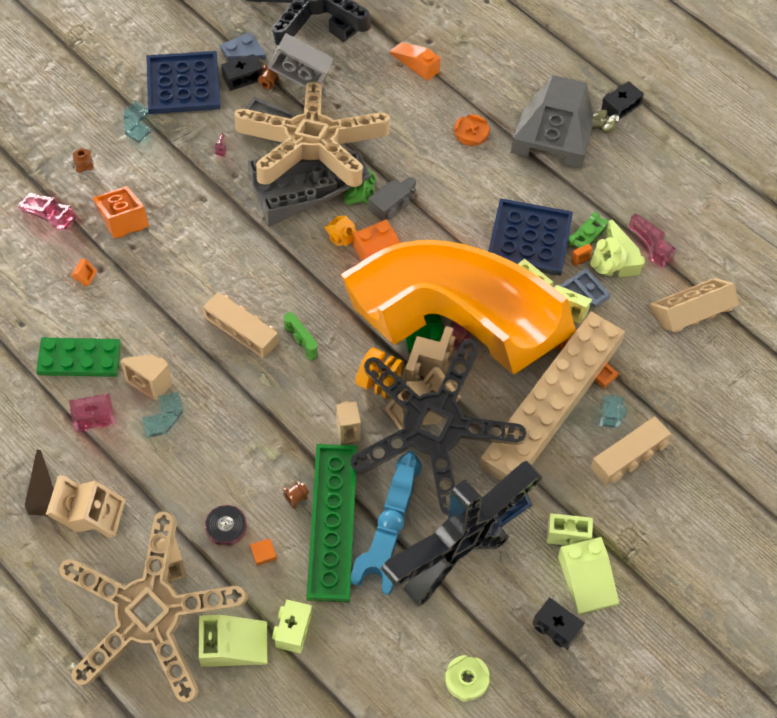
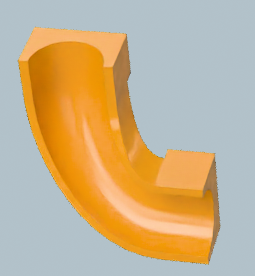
M438 240L403 242L371 255L341 274L353 308L393 345H396L425 326V315L439 314L455 321L489 348L490 355L513 375L573 336L576 332L568 298L524 267L494 253L465 244Z

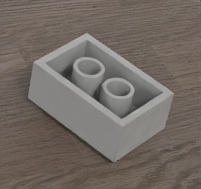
M285 33L269 63L268 69L306 88V84L310 82L321 84L333 58Z

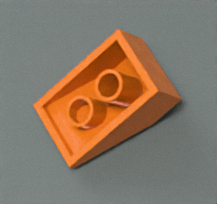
M128 186L93 197V201L113 238H121L128 233L139 232L149 226L144 205Z
M387 219L353 233V247L362 261L387 247L400 243Z

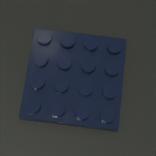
M217 51L146 55L149 114L221 109Z
M500 198L488 252L516 264L526 259L542 273L561 276L573 212Z

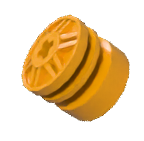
M372 347L366 353L359 366L355 384L367 391L371 390L374 386V393L376 395L381 394L383 398L388 399L390 397L366 375L364 364L367 359L376 357L401 379L405 362L401 359L396 360L394 356H390L386 360L385 352ZM371 365V371L375 370L380 377L381 373L378 371L377 365L375 367ZM386 378L383 384L388 387L392 386L394 379Z

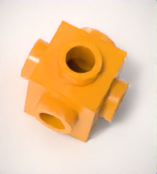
M347 215L336 216L324 227L329 234L330 240L336 246L351 244L353 242V233L357 232L355 224L349 220Z

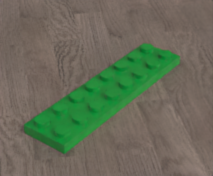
M316 444L307 601L350 602L356 472L351 466V458L357 453V445Z

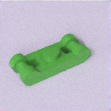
M593 212L590 218L568 238L567 244L577 249L587 244L592 245L607 229L609 220L606 218L602 219L600 214Z
M291 312L284 315L285 331L292 332L296 343L301 344L306 350V357L309 360H315L318 356L317 342L295 314Z

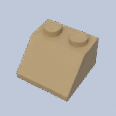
M151 354L127 357L121 360L126 382L156 402L172 386L169 365L163 358H157Z

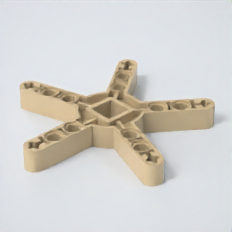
M318 82L306 84L304 114L297 115L291 119L248 109H238L234 113L235 130L237 132L282 142L257 162V181L260 184L272 183L302 159H319L351 187H357L362 184L363 165L339 144L387 136L389 134L390 116L386 113H374L333 120L328 116L322 115V85Z
M159 512L154 517L143 578L136 579L126 586L79 561L68 559L61 563L59 571L63 578L115 605L114 612L117 626L72 670V679L76 684L87 685L94 682L136 641L152 644L178 700L189 702L197 698L199 693L198 686L173 633L178 628L182 616L240 607L246 603L248 594L242 587L230 586L179 595L175 588L166 582L177 526L176 518L172 514ZM167 519L170 523L164 526L161 524V520ZM159 531H161V532L164 531V532L168 533V536L163 535V534H158V532H159ZM164 538L166 546L164 549L158 550L156 543L159 539ZM160 560L162 568L160 571L154 572L152 565L155 561ZM69 566H72L78 572H82L80 576L71 573L68 570ZM90 574L95 576V583L92 586L87 584V577ZM112 584L115 587L113 595L108 596L106 594V587ZM236 590L237 593L242 594V597L238 598V602L234 599L226 600L225 595H235ZM213 594H218L220 597V602L216 606H212L209 602ZM150 595L164 611L148 626L134 610ZM195 597L198 605L195 609L191 610L188 607V600ZM116 636L121 639V645L117 649L112 646V640ZM167 644L171 645L173 649L170 657H166L163 654V648ZM99 652H102L105 656V661L101 665L96 662V655ZM175 665H179L182 668V675L178 678L172 673ZM90 667L95 668L90 669L86 673L87 678L81 679V676L83 675L81 671L88 670ZM186 678H187V680H188V681H184V682H183L184 685H183V684H177V681H182V680H184V679H186ZM185 687L191 688L192 690L191 692H189V696H184L182 693L183 691H185Z

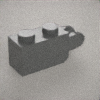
M408 177L401 183L398 180L389 182L368 199V210L381 221L392 219L399 210L409 205L410 197L416 191L414 187L416 186L415 178Z

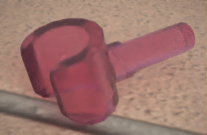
M224 134L220 135L219 142L215 144L216 155H225L226 146L223 145Z

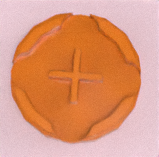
M469 114L467 117L462 116L455 123V137L464 145L477 146L489 138L490 126L485 118L479 115Z

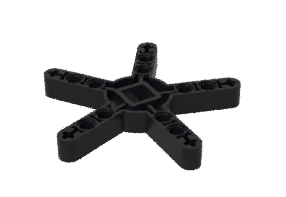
M246 0L249 2L291 3L272 26L274 41L278 46L285 33L294 37L311 15L326 12L359 32H366L371 28L369 11L353 0Z
M467 339L461 343L438 393L432 392L420 396L380 359L371 357L364 364L366 375L405 411L404 428L353 455L351 466L356 473L364 474L413 447L421 453L430 455L440 509L444 515L448 516V508L443 507L446 505V496L441 497V495L451 494L455 487L449 451L458 444L461 438L520 445L525 440L526 429L517 423L463 417L461 408L456 403V400L478 356V344L474 340ZM472 347V352L468 354L467 360L464 359L466 349ZM461 364L466 367V370L463 373H458L454 368ZM371 365L374 367L377 365L378 371L381 373L380 377L375 370L371 371ZM386 378L394 379V384L388 387L383 384V381ZM448 383H455L457 389L452 392L448 391L446 385ZM403 391L409 393V398L404 401L398 398L399 393ZM428 411L447 419L440 437L420 429ZM476 424L480 426L481 431L478 434H473L470 432L469 427ZM498 427L502 432L501 435L498 437L492 436L490 433L491 428ZM505 428H508V433H514L515 430H518L520 434L518 439H515L513 434H507V438H504ZM400 439L403 441V445L398 449L394 448L391 445L392 441ZM376 449L385 451L382 458H375L373 456ZM368 453L370 454L371 460L373 461V463H371V464H370V461L367 460V459H368V457H367V454H368ZM358 459L365 461L363 468L356 466ZM438 460H445L448 465L445 469H438L435 464ZM441 481H450L451 487L448 490L441 489L439 486Z
M524 461L483 497L468 480L461 481L451 492L448 519L434 534L388 559L381 567L382 572L395 587L409 581L404 587V591L417 606L423 605L430 599L461 558L473 549H497L508 540L509 536L496 521L541 481L542 476L528 461Z

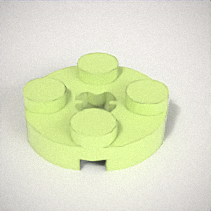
M615 238L600 239L590 262L591 267L604 276L614 275L613 272L620 270L626 261L627 251L624 249V243Z
M459 656L448 665L445 674L446 687L454 697L462 702L478 699L486 692L489 685L488 667L477 657ZM464 673H466V675L471 674L473 676V678H471L472 682H464L462 680V675Z

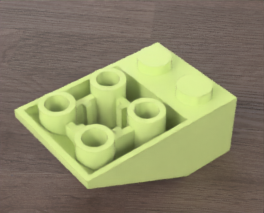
M227 615L199 616V661L201 667L268 664L267 621Z

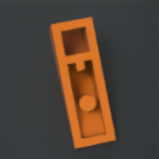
M401 42L389 52V54L426 81H429L440 71V57L428 48Z

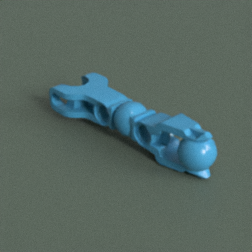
M408 451L400 456L396 462V473L391 481L384 511L378 518V527L371 548L367 553L360 555L355 560L351 574L352 585L360 586L366 575L377 574L383 580L382 593L387 595L392 593L394 585L382 572L381 567L393 556L398 533L404 527V517L412 497L414 478L422 470L421 461L415 456L414 451Z

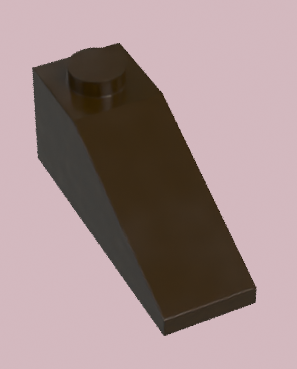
M37 449L25 508L28 515L48 516L46 512L54 487L41 450Z

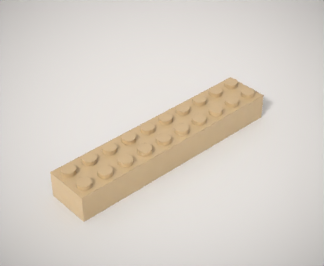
M590 312L508 421L509 423H517L525 427L526 437L523 443L520 445H509L492 442L481 457L480 468L501 481L522 462L528 461L533 465L594 382L597 375L600 374L606 363H608L622 344L625 331L597 314ZM505 428L504 438H507V434H513L514 438L518 439L520 436L518 430H515L514 433H508V428Z

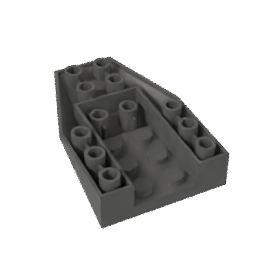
M552 75L523 110L513 137L511 153L529 156L531 148L564 155V165L582 169L593 129L587 83Z
M347 151L363 165L362 182L369 179L371 175L360 151ZM260 159L248 161L249 178L268 227L351 188L319 159L300 160L270 184H260L257 181L256 164Z

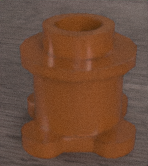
M264 65L262 66L263 74L258 78V83L264 89H272L275 86V82L279 80L278 73Z
M80 148L73 153L77 172L81 173L94 168V165L91 163L92 158L89 150Z
M296 481L295 485L289 489L287 487L282 488L285 499L293 509L297 508L296 503L303 499H308L307 494L309 490L304 483L300 484Z

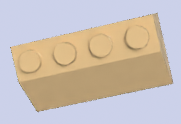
M713 278L649 304V307L664 329L679 332L683 330V327L697 325L703 319H711L720 312L733 310V307L739 305L734 283Z

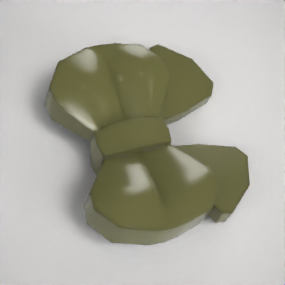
M607 110L598 111L592 116L593 129L601 128L605 134L610 133L616 128L617 123L620 122L619 116L614 114L607 120Z

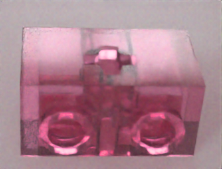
M110 393L69 400L75 431H86L90 428L107 427L111 424H116Z

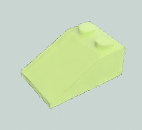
M602 537L562 546L558 559L578 615L619 605L611 565Z

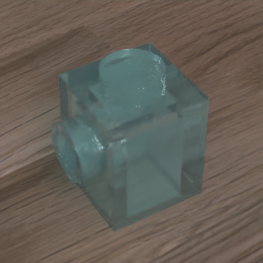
M604 395L601 404L599 426L619 429L622 418H625L627 406H623L624 398L616 395Z

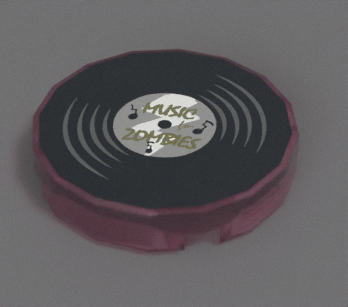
M231 505L218 506L207 515L205 531L209 539L215 544L234 545L245 536L247 528L246 517L237 507Z

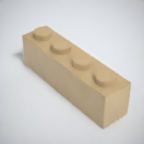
M217 292L203 306L204 317L263 359L279 343L278 332L274 327L267 326L258 316L250 314L245 307L237 305L227 295Z
M654 416L593 458L591 469L606 486L612 481L616 483L625 472H632L637 468L638 463L643 460L648 461L654 455V452L665 449L669 445L668 441L671 433Z

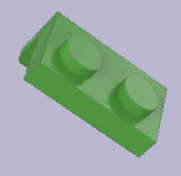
M369 169L368 171L371 175L369 179L363 181L360 186L345 190L344 202L347 205L362 201L368 205V199L374 195V185L376 183V177Z

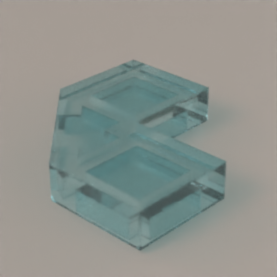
M137 101L128 106L123 111L125 135L140 143L151 133V129L140 122L149 112L148 108Z
M179 392L159 396L162 413L142 418L146 438L167 434L181 416L183 411Z

